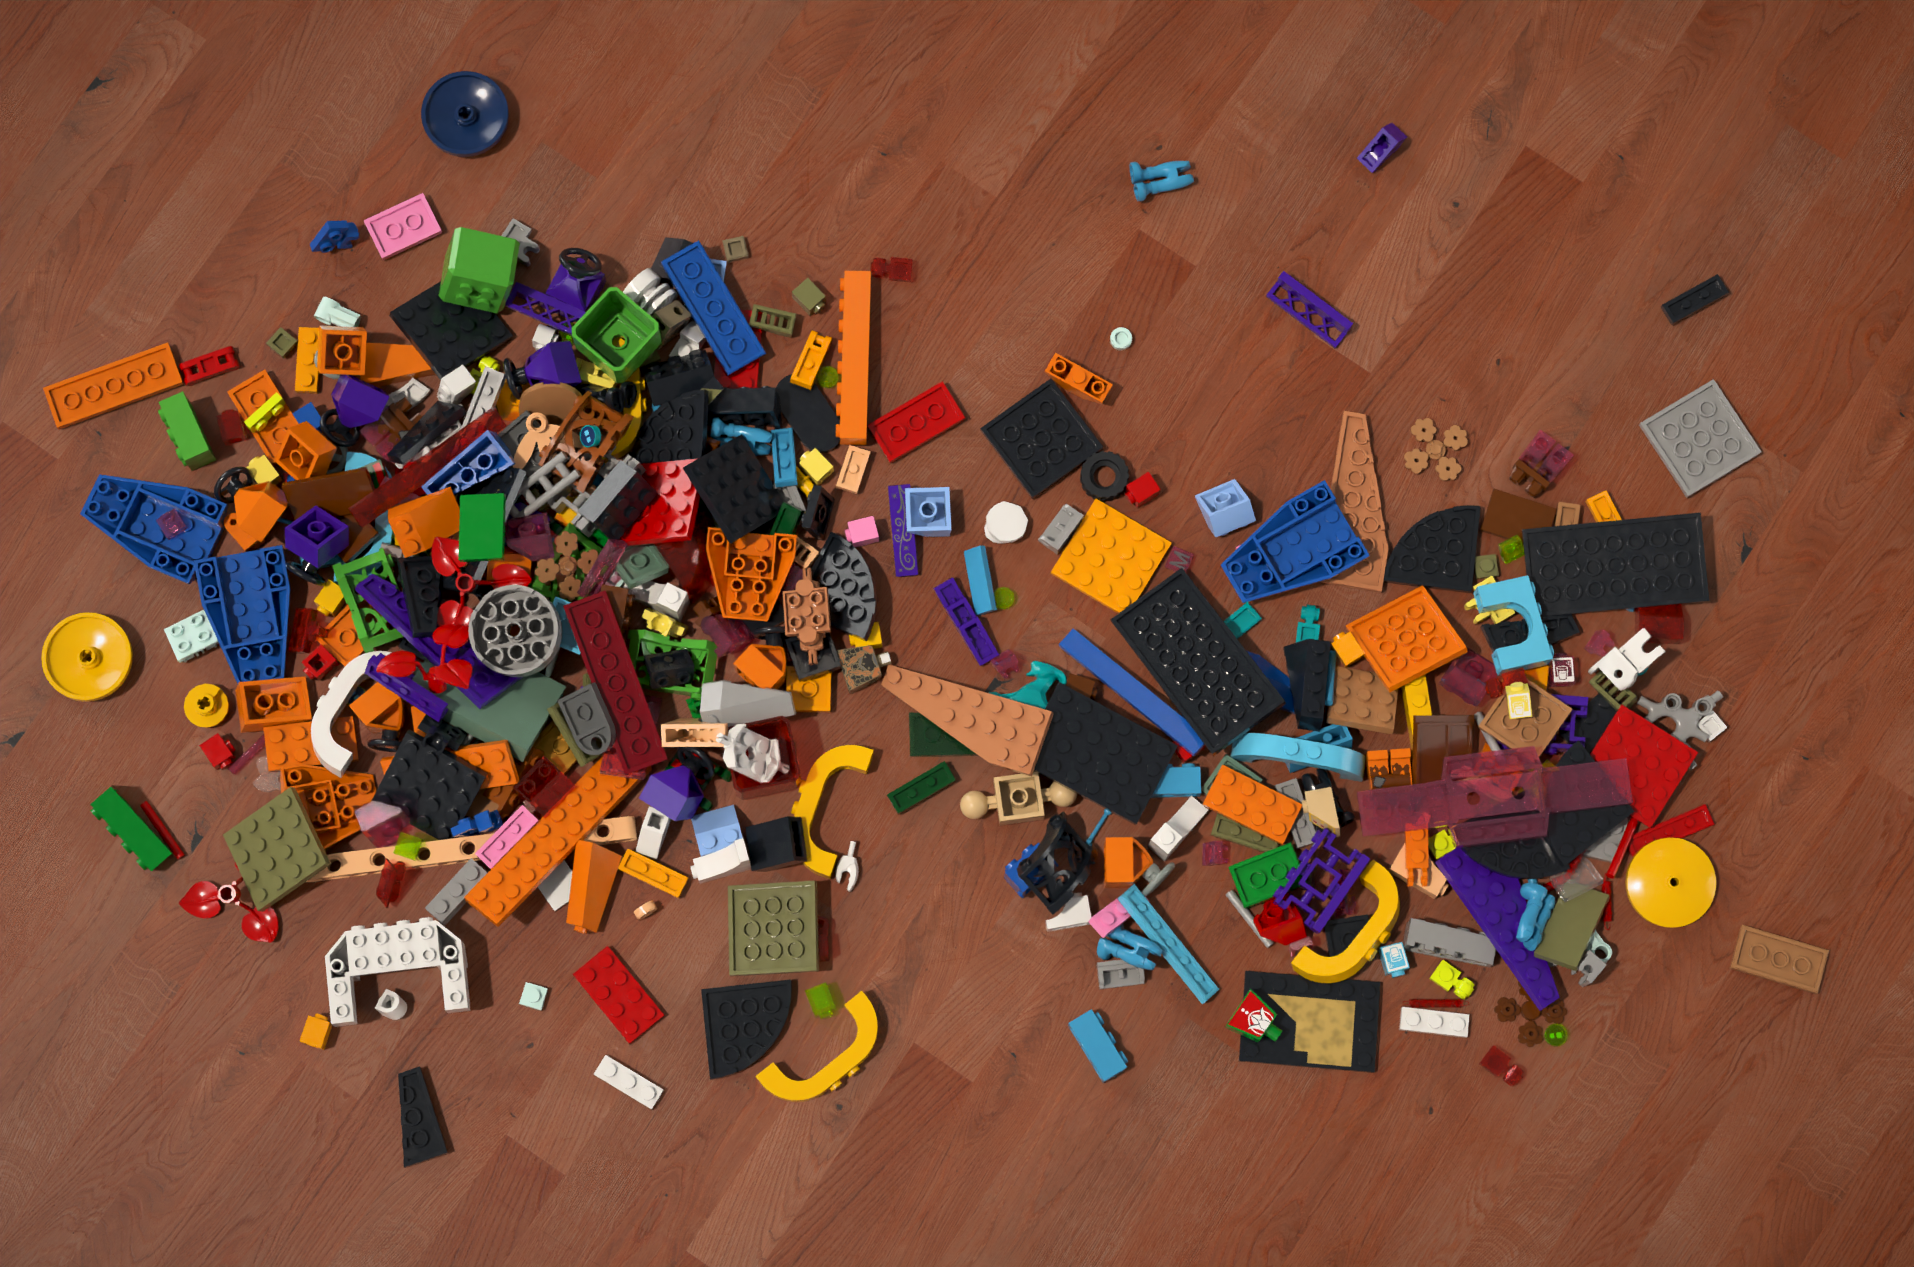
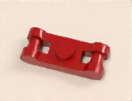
M228 346L179 364L181 372H184L185 385L192 386L205 379L239 369L240 365L238 360H235L233 346ZM226 358L227 363L220 364L219 359ZM198 367L199 372L193 374L192 369Z

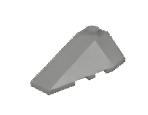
M727 680L702 684L700 704L702 722L728 723L729 730L737 724H746L747 726L796 714L792 694L788 691L757 688L749 684L731 683L732 681Z

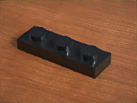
M1717 274L1662 304L1661 309L1670 324L1674 325L1728 295L1729 291Z

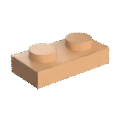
M849 445L836 488L855 494L858 493L871 451Z

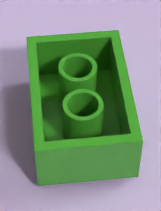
M182 391L160 401L161 409L158 410V413L166 427H170L167 429V433L175 447H179L175 451L184 467L188 465L193 471L216 461L192 404L185 393Z

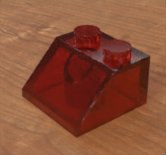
M1681 604L1635 608V635L1642 628H1645L1652 636L1646 643L1680 644L1684 639V615Z

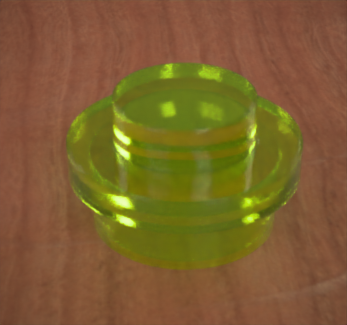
M825 366L819 370L817 382L820 386L832 388L838 382L839 377L836 369L833 367Z
M1000 587L994 591L997 608L1008 609L1013 605L1014 594L1009 588Z

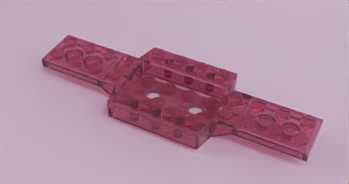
M1534 746L1444 757L1441 780L1357 792L1362 837L1447 827L1455 848L1543 838L1547 836L1549 814L1633 803L1626 758L1559 767H1543ZM1514 787L1524 789L1525 796L1522 799H1515L1512 796V789ZM1471 792L1477 793L1480 797V801L1476 805H1471L1467 802V795ZM1535 810L1541 812L1538 814L1456 824L1458 820Z

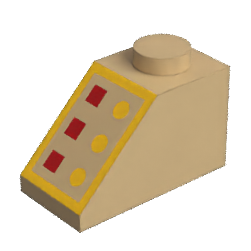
M1332 788L1306 791L1305 800H1301L1304 814L1308 813L1309 820L1322 829L1327 828L1336 837H1340V827Z

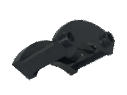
M1063 811L1049 819L1044 838L1036 850L1019 863L1017 873L1053 915L1074 896L1072 891L1078 884L1083 885L1092 872L1089 869L1090 865L1095 864L1097 861L1098 851L1093 843L1088 845L1067 822V814ZM1055 849H1068V861L1071 871L1061 870L1054 873ZM1038 867L1039 872L1033 877L1044 876L1045 879L1035 885L1027 875ZM1061 875L1064 877V882L1062 883L1061 879L1056 880V878ZM1046 885L1048 898L1039 889L1040 887Z

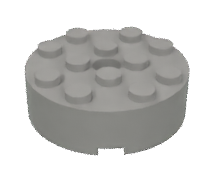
M506 585L490 591L473 610L469 621V640L475 655L493 671L509 677H525L544 669L556 656L562 641V623L555 606L541 593L522 585ZM519 625V634L515 637L511 636V628Z

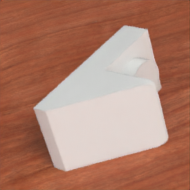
M693 320L680 332V339L669 357H682L689 355L693 350H700L706 339Z

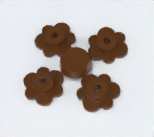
M1518 981L1520 995H1525L1529 1001L1524 1002L1520 1009L1518 1005H1515L1516 1002L1513 998L1508 1000L1505 997H1501L1497 1002L1498 1005L1494 1008V1012L1498 1014L1497 1018L1500 1022H1506L1507 1020L1513 1022L1515 1016L1521 1011L1523 1018L1529 1021L1525 1023V1026L1519 1027L1518 1041L1522 1044L1526 1043L1528 1047H1533L1534 1044H1540L1543 1041V1037L1540 1034L1542 1028L1536 1026L1533 1020H1536L1541 1013L1542 1016L1546 1017L1547 1023L1561 1024L1564 1020L1563 1016L1567 1014V1010L1563 1008V1001L1557 999L1539 1011Z

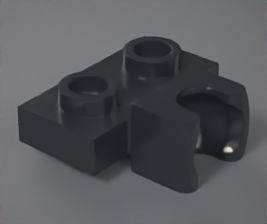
M427 714L418 726V729L426 733L421 745L423 747L429 744L433 745L438 756L442 754L446 746L457 751L466 737V734L459 728L448 724L442 719L440 722H437Z

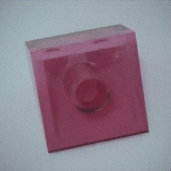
M547 512L506 520L505 537L507 547L531 561L555 558Z
M1467 647L1468 652L1452 661L1439 684L1447 691L1461 697L1466 703L1477 707L1497 676L1494 663Z

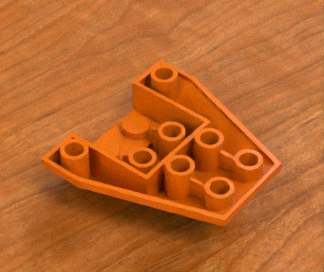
M708 527L706 552L722 618L768 621L794 561L797 535L748 533L730 544L721 528Z
M301 764L280 768L281 793L289 787L296 789L324 849L382 818L380 807L371 803L376 793L374 778L371 774L345 771L340 778L325 767Z

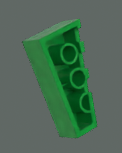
M113 786L108 788L90 804L93 807L90 810L98 820L103 818L108 825L105 828L114 837L118 835L124 841L121 845L129 854L134 852L138 856L136 862L144 870H154L172 854L161 839L149 829L144 820L132 810L128 802L119 796Z

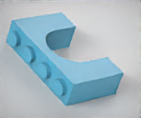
M1529 576L1477 586L1473 594L1479 614L1498 609H1512L1523 616L1528 626V637L1524 642L1498 648L1491 655L1497 676L1548 665L1554 657V650L1552 645L1548 644L1546 637L1548 636L1547 626L1545 623H1542L1540 617L1542 614L1539 602L1536 603L1534 596L1535 586L1533 582H1530Z

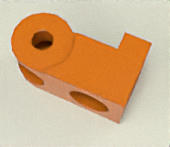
M230 513L225 517L224 526L245 552L255 551L266 542L264 539L260 542L240 529L236 513Z

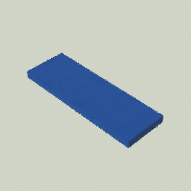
M699 240L661 261V265L727 376L766 354Z

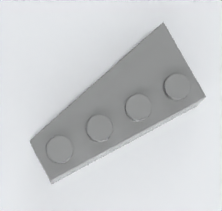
M1413 918L1406 923L1403 939L1405 951L1489 968L1493 965L1496 948L1484 932L1476 934L1466 928L1457 927L1455 929L1448 927L1446 924H1434Z

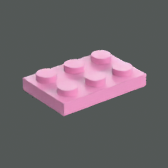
M423 193L364 220L382 260H386L442 233Z

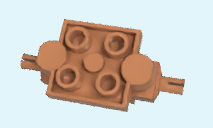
M803 568V580L797 582L796 590L783 591L785 635L787 637L797 636L800 640V649L808 652V664L813 665L814 663L816 665L818 664L817 651L824 648L823 638H826L825 633L831 632L829 595L827 587H820L818 581L812 580V568H807V570Z

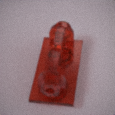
M388 858L385 860L379 885L376 889L378 899L381 900L386 908H388L390 902H395L398 899L402 884L397 881H403L406 872L404 862L398 861L396 864H392Z

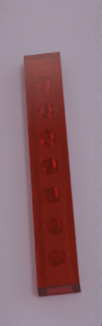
M492 407L348 508L358 525L363 528L424 485L485 431L490 430L498 433L506 427V424L496 408Z

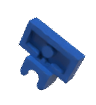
M346 220L327 221L310 243L312 252L321 251L322 253L332 251L336 245L338 249L352 248L350 240L359 239L358 229L355 223H347Z
M486 810L474 815L475 819L473 820L470 817L459 820L458 825L450 829L453 837L476 836L499 829L503 824L498 810L492 812Z

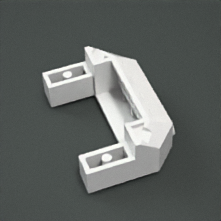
M432 917L420 918L417 923H410V920L397 921V925L388 926L387 923L374 924V928L365 929V926L362 925L351 927V930L345 931L325 956L331 1024L334 1027L358 1024L354 981H360V975L435 966L441 970L445 1011L447 1013L471 1011L465 944L438 921H433Z

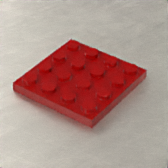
M697 459L641 464L646 470L642 477L658 494L616 544L610 541L614 547L690 541L692 539L700 495L683 470V467Z
M1622 704L1590 753L1591 757L1634 810L1629 816L1649 828L1654 824L1698 754L1696 750Z

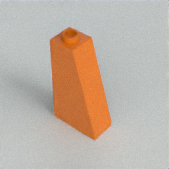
M366 343L365 375H360V378L371 385L381 387L408 381L412 378L418 379L436 375L413 345Z
M579 840L575 847L566 923L574 926V931L587 934V931L597 933L622 856L595 843Z

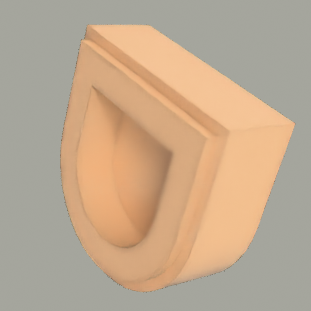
M653 900L637 908L634 914L638 920H642L658 908Z

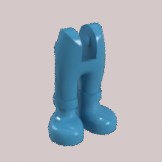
M1171 161L1154 167H1146V169H1142L1138 162H1131L1129 164L1132 184H1134L1133 189L1136 200L1144 201L1150 193L1153 195L1159 192L1171 191L1193 183L1194 178L1192 174L1178 176V173L1191 168L1190 161ZM1166 177V179L1151 181L1149 183L1142 182L1145 180H1153L1154 178Z
M713 418L711 438L720 441V446L734 439L731 437H738L742 434L755 456L770 454L771 447L765 443L772 440V433L764 429L734 425L733 423L727 425L721 419Z
M1525 883L1520 889L1521 896L1528 900L1518 926L1516 939L1523 942L1524 947L1529 951H1534L1541 943L1545 925L1556 903L1555 897L1547 894L1548 890L1545 887L1535 883Z
M1124 924L1108 934L1107 937L1119 940L1121 943L1133 947V950L1102 937L1097 946V955L1102 960H1108L1113 956L1120 958L1130 965L1146 970H1154L1156 966L1154 962L1147 959L1148 954L1151 953L1160 957L1163 952L1153 941L1124 930Z

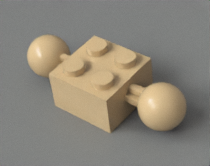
M1033 772L1032 777L1024 774L994 777V796L986 797L979 791L967 792L960 801V808L962 813L970 819H979L988 810L997 809L1000 826L1044 820L1043 802L1052 801L1056 806L1067 807L1074 803L1077 793L1056 782H1053L1050 788L1041 789L1038 772Z

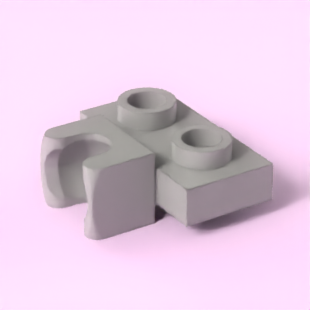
M513 218L501 236L516 239L520 243L517 261L529 267L531 263L529 257L525 255L526 252L539 253L540 247L528 239L532 232L531 228Z

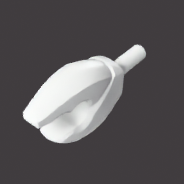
M850 841L848 855H843L840 858L835 870L838 883L841 881L843 872L847 871L850 873L848 892L855 886L859 874L857 858L853 857L856 845L854 841Z

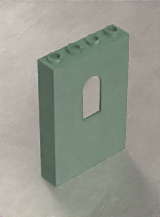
M424 656V662L420 663L425 672L428 673L429 669L434 667V665ZM416 667L414 672L416 675L412 680L429 691L428 680H423L422 673ZM537 672L521 678L482 709H479L456 686L447 684V689L444 692L432 694L448 703V712L442 720L484 742L508 740L512 756L523 762L551 717L547 709L558 703L557 700L562 698L566 686Z

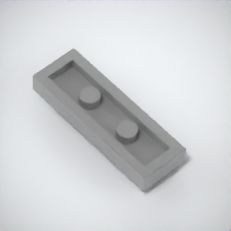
M1296 778L1274 786L1277 792L1302 804L1301 800H1304ZM1301 807L1290 829L1297 849L1313 844L1311 839L1316 833L1313 823L1309 820L1308 813L1304 814L1303 807Z

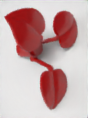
M442 537L434 538L431 554L435 569L445 577L452 576L457 571L458 577L455 584L461 591L460 604L454 600H449L439 607L437 614L439 627L446 624H461L469 627L473 609L464 606L465 593L472 592L476 585H494V589L506 585L528 587L532 581V578L524 569L507 563L498 565L493 569L492 576L494 581L475 580L469 574H462L460 570L467 562H460L458 560L459 541Z
M446 624L435 629L432 637L436 644L442 645L440 665L431 667L428 673L425 672L420 662L415 661L416 655L409 651H396L388 654L380 661L376 671L377 673H385L393 677H406L413 674L416 667H418L423 675V680H428L429 691L439 694L447 689V684L468 689L473 673L471 663L462 659H453L445 663V653L447 646L456 649L467 643L469 640V627L461 624Z
M242 877L237 881H233L232 885H223L219 890L215 884L209 881H200L194 884L179 901V905L193 916L204 919L212 918L220 912L221 905L219 900L225 903H235L250 912L243 917L241 923L242 931L249 939L272 943L278 934V917L272 907L261 912L256 907L253 910L239 900L241 891L237 886L244 881Z

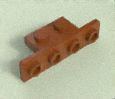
M532 746L522 765L514 761L519 777L517 784L486 788L482 794L499 805L497 810L501 816L502 824L510 818L513 809L519 804L524 789L530 784L535 769L542 762L543 750Z

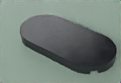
M792 374L784 377L776 386L780 397L781 413L793 428L799 440L810 451L814 448L820 453H828L834 450L840 443V437H836V424H840V419L836 416L832 407L815 383H813L811 390L790 383Z

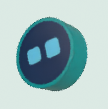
M585 425L581 429L580 441L585 447H596L599 445L601 432L597 426Z

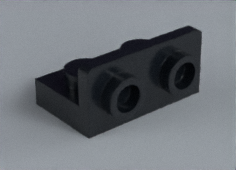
M687 649L644 655L643 662L650 676L649 686L651 689L693 682L694 664Z

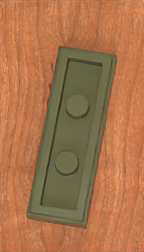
M1217 813L1210 836L1263 853L1278 847V843Z

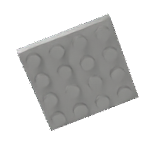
M1714 379L1639 424L1686 498L1761 454V450Z

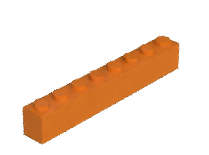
M845 271L844 278H840V291H844V299L839 300V312H843V319H839V333H843V340H838V353H842V361H838L837 374H842L841 382H837V395H841V403L836 404V416H840V424H836V437H840V445H867L871 271Z

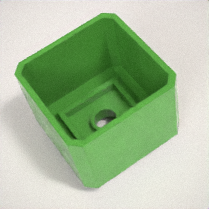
M463 227L455 228L445 255L439 297L444 302L499 313L504 309L514 284L520 243L516 239Z
M609 287L572 327V337L576 349L616 383L627 381L662 343L658 322L617 287ZM616 337H622L625 340L624 345L621 347H615L612 342Z

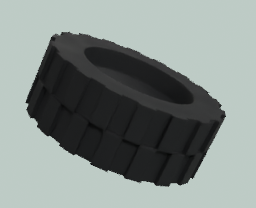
M1100 451V453H1094L1091 457H1088L1086 462L1083 463L1080 473V483H1082L1083 491L1085 490L1086 494L1094 500L1098 499L1101 502L1113 501V499L1120 497L1121 493H1124L1129 480V469L1124 459L1122 460L1118 454L1115 455L1110 451ZM1101 466H1108L1115 472V481L1108 487L1099 486L1094 480V472Z

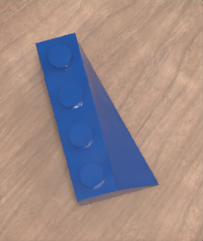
M487 430L421 486V488L428 495L451 486L454 495L515 465L509 448L496 432Z

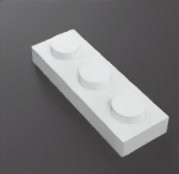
M1401 1007L1399 1030L1468 1037V1014Z
M607 1055L604 1056L594 1073L598 1078L651 1110L664 1091Z

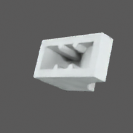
M1074 893V896L1065 904L1064 909L1058 916L1046 920L1047 932L1090 925L1088 921L1091 919L1088 896H1082V893Z

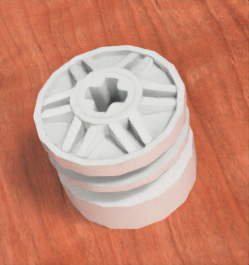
M647 268L639 273L623 291L624 294L651 317H653L656 311L674 302L678 296L677 292L674 289H670L667 283L659 286L661 277L651 268Z

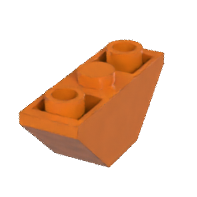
M1057 353L1054 354L1045 369V373L1063 389L1084 400L1102 404L1113 386L1108 381Z

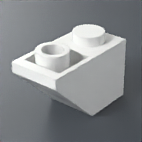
M464 365L441 378L437 393L439 401L458 405L474 390L476 381Z
M649 806L641 827L635 852L657 859L671 819Z

